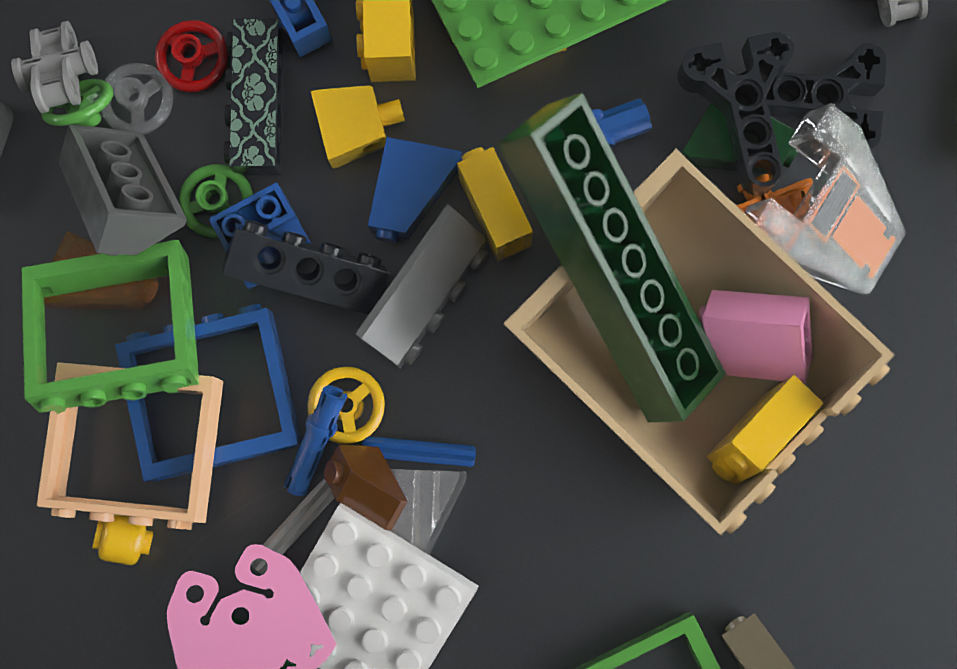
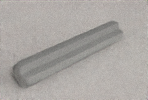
M325 478L317 484L267 539L263 546L281 555L290 548L335 498ZM258 558L251 563V566L261 574L266 573L268 565L264 559Z

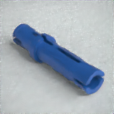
M329 385L323 387L316 409L306 420L305 426L307 429L283 484L284 488H288L287 492L292 495L304 496L307 494L329 438L333 437L337 431L338 425L336 422L347 399V394L343 393V390L338 387Z

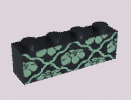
M278 18L233 19V32H227L226 37L227 52L229 55H232V68H227L225 74L226 88L228 91H231V104L225 105L224 113L226 127H230V141L224 142L225 164H229L234 173H241L244 176L281 175L284 30Z

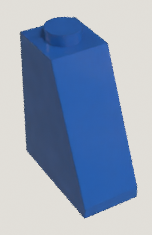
M391 137L386 138L368 227L371 233L376 234V239L388 243H398L399 238L409 240L457 175V163L463 161L462 151Z

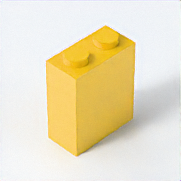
M479 147L465 153L462 156L463 161L457 163L459 182L487 238L496 261L498 262L531 247L533 230L494 147L485 151L483 147Z
M792 375L766 392L706 457L713 463L714 471L722 479L737 484L762 472L823 405V402L795 375Z

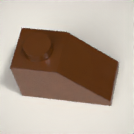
M338 444L330 461L327 462L323 473L336 501L349 507L384 530L392 531L408 501L380 448Z

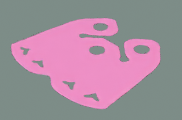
M253 544L245 549L235 566V574L240 582L264 590L271 588L274 592L273 597L267 599L264 595L248 590H241L219 601L210 617V624L207 626L201 624L200 618L206 615L219 591L217 581L212 576L195 571H188L179 578L167 609V624L177 669H280L286 659L296 664V667L288 666L286 669H317L327 660L336 646V642L298 569L290 559L263 545ZM258 558L264 559L268 565L266 573L261 576H256L250 571L252 561ZM193 585H198L204 590L202 600L197 603H192L186 598L188 588ZM238 607H244L249 611V620L243 625H236L232 621V612ZM311 644L323 645L321 649L315 651L313 657H309Z

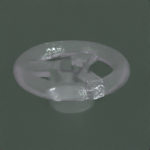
M129 63L118 67L105 79L113 88V96L116 97L123 107L131 111L132 124L120 120L113 112L110 102L101 113L112 128L132 131L138 134H147L160 127L168 118L173 106V91L170 84L157 68L145 63ZM143 74L151 77L152 80L143 85L139 79L126 76ZM161 90V106L156 115L145 122L143 108L147 105L148 98ZM133 93H139V97L135 101H130V96Z

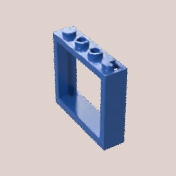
M259 304L238 309L239 315L224 318L222 313L202 317V323L194 325L195 338L198 340L259 325L282 432L215 448L213 467L299 447L302 442L274 315L268 308L262 309ZM173 324L165 326L163 328L164 333L150 336L149 332H138L126 336L127 342L115 344L120 368L137 367L136 354L173 346ZM144 398L127 400L144 482H156L193 473L195 453L157 462Z

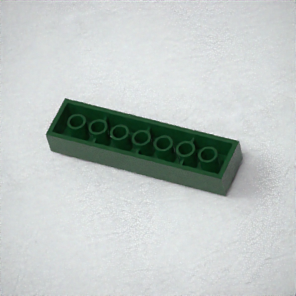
M583 93L549 103L497 145L647 422H684L726 375V372Z

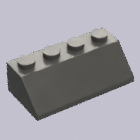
M68 125L58 163L97 253H104L110 256H117L119 254L137 255L185 226L187 218L142 132Z
M446 205L360 326L356 336L363 344L399 369L402 368L405 362L411 365L423 348L419 342L428 331L433 334L444 319L445 315L441 311L449 300L455 302L467 285L463 281L470 269L477 271L487 258L489 252L484 250L487 247V238L455 209Z

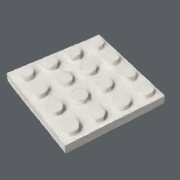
M340 503L300 572L336 642L331 655L318 668L429 669L479 586L393 532L384 530ZM311 644L309 657H313L315 651L321 649L323 645Z

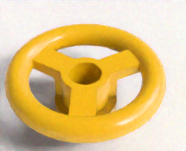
M345 366L329 370L317 379L308 396L307 410L308 416L313 414L323 387L328 386L335 380L351 378L363 383L353 392L343 391V393L347 394V399L353 401V408L347 413L340 411L338 419L342 420L344 432L336 431L335 435L329 438V441L335 443L352 444L366 439L377 429L383 418L385 401L380 385L369 373L359 368ZM371 393L373 399L372 414L367 423L356 430L355 420L360 418L364 411L363 399Z

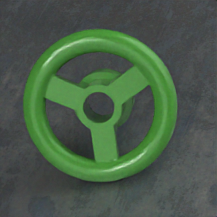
M100 79L79 81L80 93H82L80 94L81 103L74 106L70 102L50 107L49 112L41 113V117L47 124L53 126L82 125L95 127L102 119L99 112L113 98L114 91L112 86ZM55 108H65L67 114L57 115L52 112Z
M222 164L206 165L191 173L180 189L178 201L187 218V226L202 236L218 238L212 226L201 223L194 215L204 211L210 213L222 212L231 207L228 204V193L225 189L227 178H230L237 184L241 191L242 200L252 196V188L243 174L234 173L229 166ZM215 175L214 181H205L199 185L196 190V201L190 202L191 193L197 183L206 177ZM212 195H220V199L216 204H209V199Z

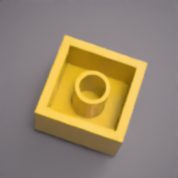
M356 0L357 20H360L361 34H357L358 58L361 57L362 70H368L371 82L416 81L414 7L412 0Z

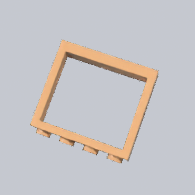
M57 362L55 381L126 368ZM199 375V385L178 388V393L202 395L188 509L66 497L78 406L66 408L60 414L50 411L37 506L52 508L51 516L75 518L76 510L90 512L89 520L114 522L115 514L129 516L128 524L153 526L154 518L168 520L167 528L192 530V522L206 523L223 381L213 376Z

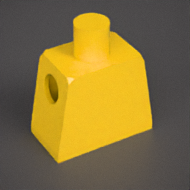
M372 86L311 91L327 159L332 169L385 147L386 135L383 127L405 121L400 100L377 104Z

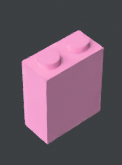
M711 291L707 305L700 308L698 320L727 376L784 381L795 375L802 383L806 384L813 359L808 297Z

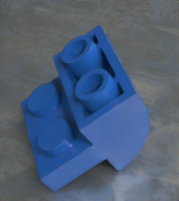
M277 182L208 218L226 253L235 222L245 225L246 220L263 223L269 226L268 232L283 236L284 231L301 234L307 237L306 243L311 244L296 213ZM265 247L259 252L258 259L263 263L270 264L279 258L280 252L274 247ZM244 281L248 289H251L259 285L248 281Z

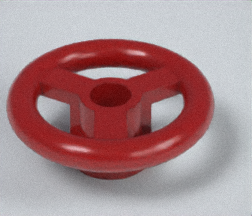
M198 20L183 21L171 26L161 36L155 50V64L162 79L171 87L184 92H199L216 84L225 73L229 60L227 45L223 35L212 25ZM200 32L210 37L213 42L202 45L196 36L183 33ZM169 45L171 46L174 58L183 67L180 79L170 71L166 62ZM195 50V54L192 57L185 58L188 51ZM218 54L214 69L206 77L193 81L195 69L202 63L203 59Z

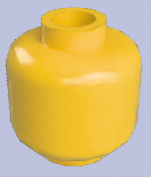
M115 514L114 522L98 521L92 549L98 550V556L103 561L134 565L139 560L140 554H149L153 531L146 530L147 525L128 524L129 516Z

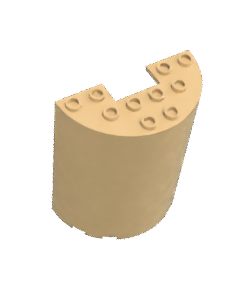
M675 149L633 193L697 318L699 317L701 306L707 305L712 290L809 298L813 359L806 384L804 385L823 402V405L764 470L734 484L732 481L728 482L722 479L714 471L713 463L706 456L766 392L783 381L725 375L684 422L648 423L562 265L504 324L720 535L725 530L731 534L747 518L743 511L754 501L760 504L774 491L775 486L771 482L794 462L796 457L792 453L803 443L808 446L822 433L824 428L820 424L827 416L836 417L840 413L843 415L849 413L861 400L857 393L867 383L871 386L875 385L888 373L890 368L886 363L894 354Z

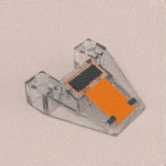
M830 103L808 112L788 142L821 169L795 213L792 215L772 198L749 205L744 213L811 277L863 295H869L902 241L906 231L861 127Z

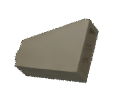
M755 613L747 619L744 616L738 617L726 626V633L722 635V639L726 649L740 669H796Z

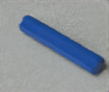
M371 436L362 441V446L379 447L385 459L472 467L475 464L476 449L470 445Z

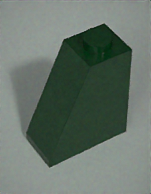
M735 97L736 101L740 105L751 106L750 104ZM710 104L684 148L682 155L695 167L737 171L725 115L714 105ZM771 117L781 163L789 168L800 150L794 144L801 133ZM743 131V135L749 143H761V139L755 131ZM752 168V173L768 174L764 168Z

